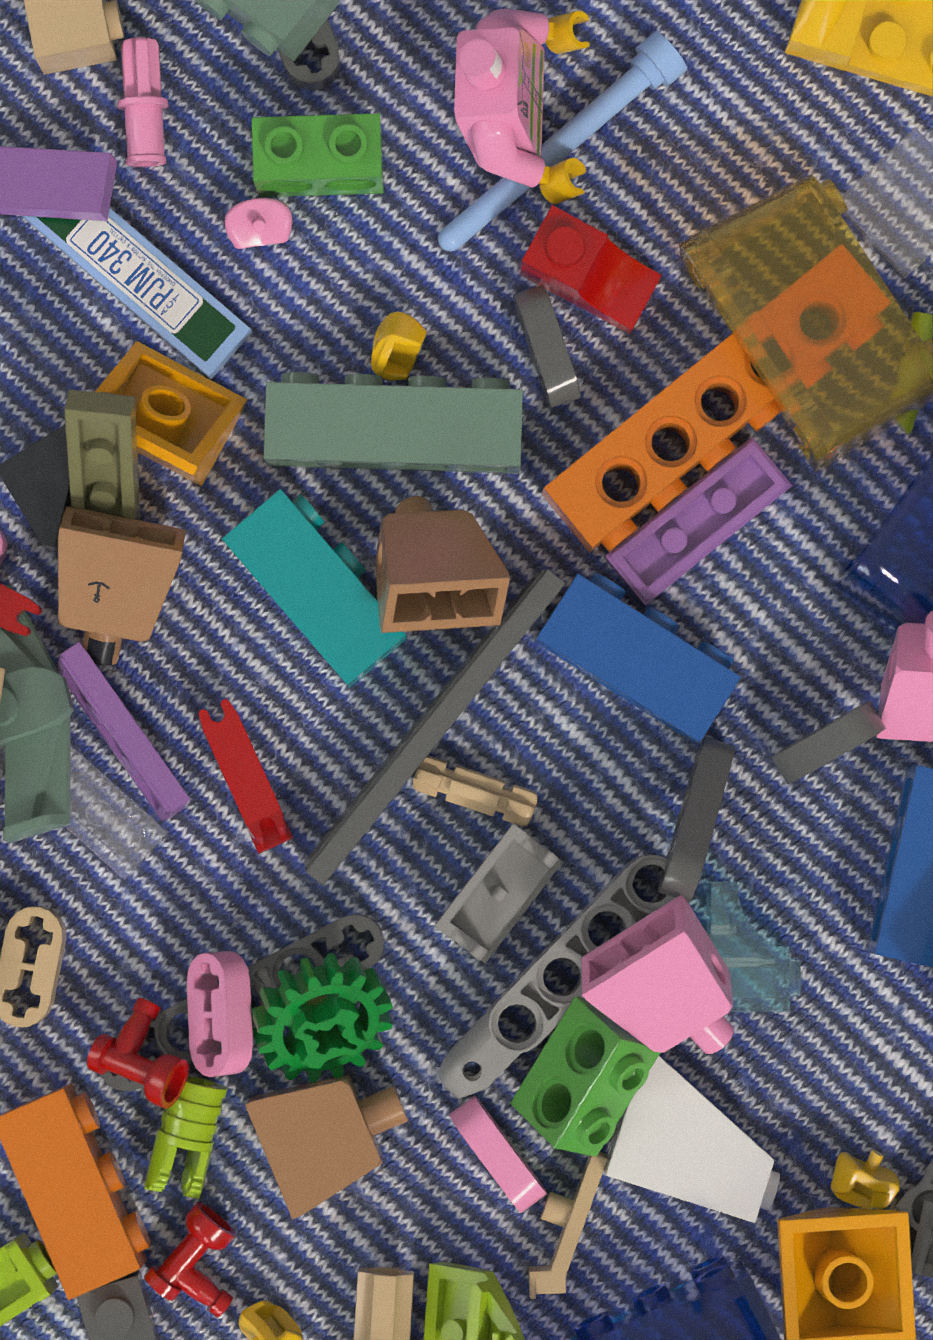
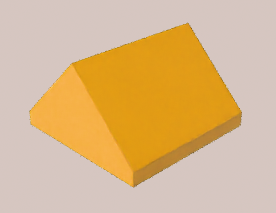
M138 341L134 343L95 391L97 393L105 392L116 395L135 396L137 452L200 486H203L248 400Z
M825 1207L777 1219L784 1340H916L909 1215L907 1211Z

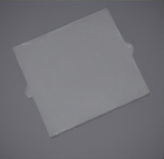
M916 127L834 203L865 236L863 240L864 245L868 248L874 246L905 279L933 253V145Z

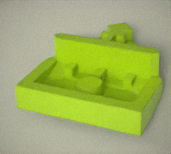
M444 1261L429 1264L423 1340H525L512 1307L493 1271Z

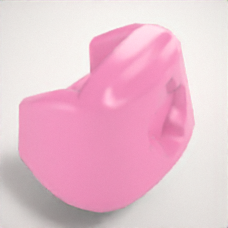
M255 198L246 200L228 210L224 220L225 230L230 241L237 249L284 243L288 241L292 229L291 211L284 202L277 199Z

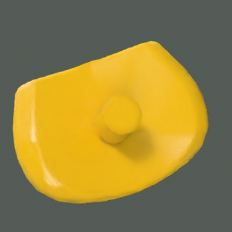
M397 311L390 313L380 323L374 336L371 354V367L376 375L382 376L386 380H405L408 378L427 334L426 329L414 317Z
M876 1150L871 1151L866 1162L853 1157L847 1152H841L837 1157L831 1190L842 1201L860 1208L884 1209L889 1206L897 1195L900 1181L891 1169L879 1166L884 1155Z
M262 1300L247 1307L239 1316L240 1330L249 1340H303L302 1331L292 1317L283 1308L274 1305L268 1300Z

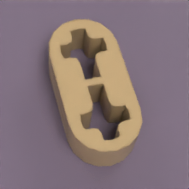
M31 906L18 911L9 920L5 930L0 955V1018L5 1023L14 1027H29L42 1021L50 1013L55 1001L66 945V926L62 917L55 910L48 907ZM35 916L43 918V929L53 932V939L51 943L39 946L34 963L27 961L30 943L29 940L20 937L21 926L32 925L35 921ZM25 970L33 971L30 986L31 993L40 996L39 1006L29 1007L25 1012V1016L17 1014V1003L8 1000V991L20 988L23 983Z

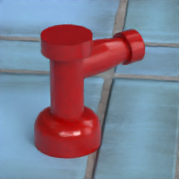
M137 998L132 1008L133 1014L122 1027L118 1037L114 1038L103 1033L93 1042L87 1057V1067L89 1070L101 1075L111 1071L144 1085V1094L147 1100L152 1104L168 1109L178 1100L185 1087L189 1071L188 1062L172 1054L162 1055L155 1061L138 1055L146 1039L151 1021L156 1020L161 1009L146 999Z
M196 1202L186 1215L185 1223L189 1231L160 1267L153 1265L147 1271L144 1279L158 1294L170 1301H174L179 1293L184 1291L194 1300L206 1305L207 1310L219 1318L227 1310L233 1297L224 1289L219 1290L194 1265L208 1248L212 1250L226 1248L236 1236V1232L217 1212L201 1202Z

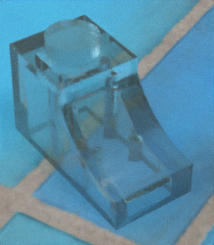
M705 881L706 933L728 967L731 975L733 1007L729 1012H790V997H799L801 992L799 958H789V946L771 944L754 930L742 910L738 897L737 881Z

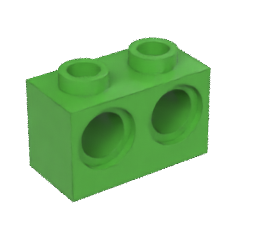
M380 113L252 117L253 181L258 197L384 194Z
M575 996L510 1104L554 1148L597 1157L603 1145L612 1137L616 1124L632 1098L646 1082L649 1071L661 1052H653L590 1004L585 998Z

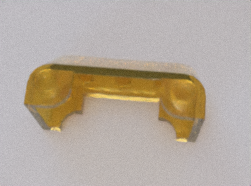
M811 174L701 230L679 244L681 264L697 289L707 287L709 303L722 316L780 407L782 417L787 425L796 424L793 430L801 442L799 449L813 471L817 473L933 400V339L929 338L925 342L921 340L841 215L847 212L848 208L834 183L829 178L819 183Z

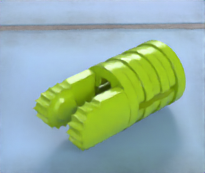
M188 1075L185 1087L173 1106L163 1110L162 1124L157 1130L145 1178V1190L157 1192L165 1190L178 1147L188 1150L181 1178V1193L185 1197L200 1198L214 1145V1140L212 1139L214 1134H216L218 1116L221 1115L223 1107L221 1105L222 1100L226 1098L228 1090L226 1086L208 1079Z

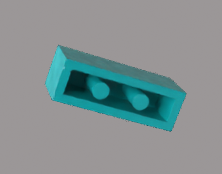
M279 489L224 536L222 540L347 686L351 688L407 640V636L404 632H381L377 596L373 597L358 579L366 572V569L343 542L339 543L334 549L327 544L316 531L325 523L324 520L301 494L290 501L284 492Z

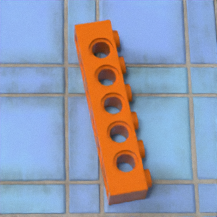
M839 246L543 488L542 496L589 553L601 544H603L608 552L612 551L638 529L637 525L632 521V518L649 504H652L658 512L661 511L687 489V486L681 480L682 477L698 464H701L707 472L710 471L737 448L730 440L748 423L757 432L786 408L779 398L798 383L806 392L832 371L834 366L829 362L828 358L847 344L855 352L883 328L877 321V318L888 307V302L843 248ZM810 311L823 314L831 324V336L824 340H813L807 337L800 327V316ZM759 351L774 353L782 362V376L771 381L759 378L751 368V356ZM715 390L726 393L734 403V416L724 421H716L709 418L702 409L701 397L705 393ZM663 430H671L678 433L686 444L685 456L677 461H665L659 458L652 448V437ZM614 470H623L630 473L637 483L636 496L625 502L612 500L603 490V477Z

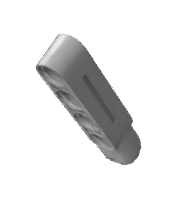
M646 854L637 856L628 862L449 1050L439 1068V1079L456 1098H462L489 1087L521 1053L536 1047L559 1024L575 996L584 998L582 996V957L598 947L592 943L588 934L589 923L595 915L604 911L614 912L620 917L624 930L675 899L664 894L656 901H643L638 898L633 888V879L639 869L652 864L663 870L666 858ZM567 958L578 966L580 974L578 983L569 992L561 994L552 992L544 984V969L554 959ZM516 1004L526 1006L535 1016V1025L531 1033L525 1038L517 1040L503 1035L498 1027V1020L502 1011L508 1006ZM473 1061L481 1066V1070L476 1075H468L463 1070L464 1065Z

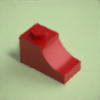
M552 205L521 261L520 276L539 286L544 285L546 290L631 335L662 275L638 262L617 247L608 238V234Z

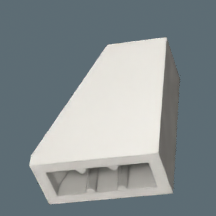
M660 1055L650 1069L646 1082L636 1092L616 1124L604 1168L606 1176L753 1223L756 1222L760 1208L770 1210L780 1180V1173L771 1171L775 1160Z

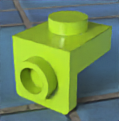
M25 1232L0 1248V1326L36 1302L43 1301L59 1287L53 1277L57 1273L45 1245L40 1240L31 1243Z

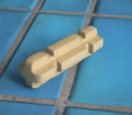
M429 755L415 772L413 788L418 792L436 797L438 792L447 794L445 801L490 816H494L495 811L503 813L502 820L519 826H527L531 821L537 803V793L533 790L515 784L512 790L503 787L504 780L459 765L456 766L455 771L446 768L447 761Z

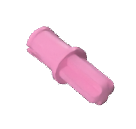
M130 38L124 40L121 45L124 99L118 101V108L125 111L126 165L130 167L165 165L167 162L164 154L162 109L169 106L168 99L163 98L161 93L159 44L155 39Z

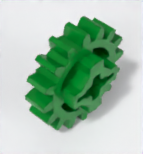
M332 953L327 954L322 966L313 967L312 962L307 957L301 959V972L294 976L283 969L277 973L281 982L277 989L262 987L260 995L265 1006L251 1009V1015L256 1026L252 1028V1035L259 1053L264 1055L268 1068L274 1070L282 1067L284 1075L288 1080H293L303 1070L306 1071L309 1082L316 1083L324 1070H331L332 1075L337 1079L343 1076L344 1064L351 1061L359 1067L365 1065L366 1062L362 1052L366 1048L381 1050L383 1042L378 1032L392 1029L393 1023L388 1011L393 1006L376 970L373 967L363 970L358 958H350L341 967L335 954ZM358 1000L360 1001L359 1011H357L355 1006ZM285 1025L289 1030L287 1037L283 1035Z

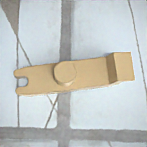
M599 1152L597 1157L588 1156L573 1200L549 1192L540 1219L563 1228L550 1265L528 1266L530 1299H536V1294L566 1293V1274L608 1159L607 1154Z

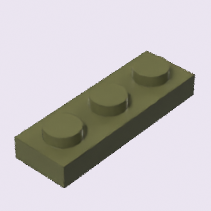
M69 390L64 410L71 507L140 520L135 396Z

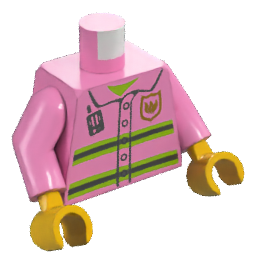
M513 9L494 10L477 23L475 30H463L457 35L455 120L480 168L482 167L487 172L531 188L539 184L545 199L553 204H559L580 196L585 191L575 187L570 179L586 173V167L579 159L569 158L548 167L545 166V161L541 158L545 50L541 45L546 43L551 52L555 54L587 48L590 46V42L578 41L573 33V25L588 22L589 16L583 11H574L547 19V16L543 13Z

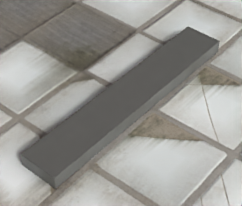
M549 569L536 571L504 611L501 625L491 627L304 860L306 873L322 885L327 882L566 584Z

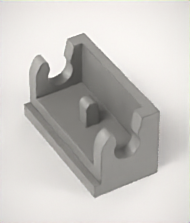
M512 823L434 927L447 937L455 940L476 959L486 963L563 862Z

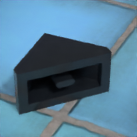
M66 424L0 464V477L43 546L54 552H58V534L66 506L71 507Z

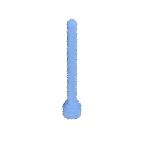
M655 31L635 48L637 55L630 60L632 68L542 144L541 158L544 159L545 166L550 167L560 163L647 87L655 90L661 84L668 87L687 71V66L678 51L661 33ZM502 178L440 231L438 236L439 245L446 251L459 249L530 187Z

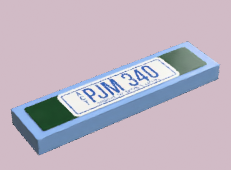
M111 208L109 209L108 221L22 216L208 378L212 379L252 334V330Z

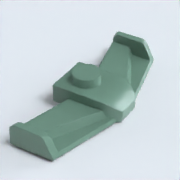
M4 585V586H6V587H8V588L14 590L13 587H12V585ZM26 611L20 614L19 620L23 625L31 629L29 636L19 635L0 627V668L5 669L0 702V748L5 747V828H3V840L8 843L17 842L70 825V716L74 711L67 679L59 674Z

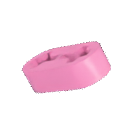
M232 951L199 954L191 962L187 975L191 1059L196 1069L202 1075L208 1077L241 1073L251 1060L253 1048L251 991L248 968L244 959Z
M475 1095L449 1114L458 1131L520 1213H523L548 1194L529 1165Z

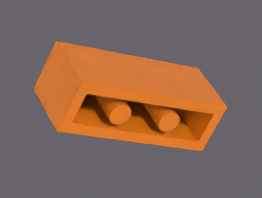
M73 1083L0 1114V1141L68 1301L141 1269L147 1261L144 1250L151 1247L148 1232L137 1211L128 1214L118 1190L125 1188L126 1184L115 1156L111 1151L102 1154L93 1133L94 1130L100 1128V1121L95 1107L86 1092L77 1095Z

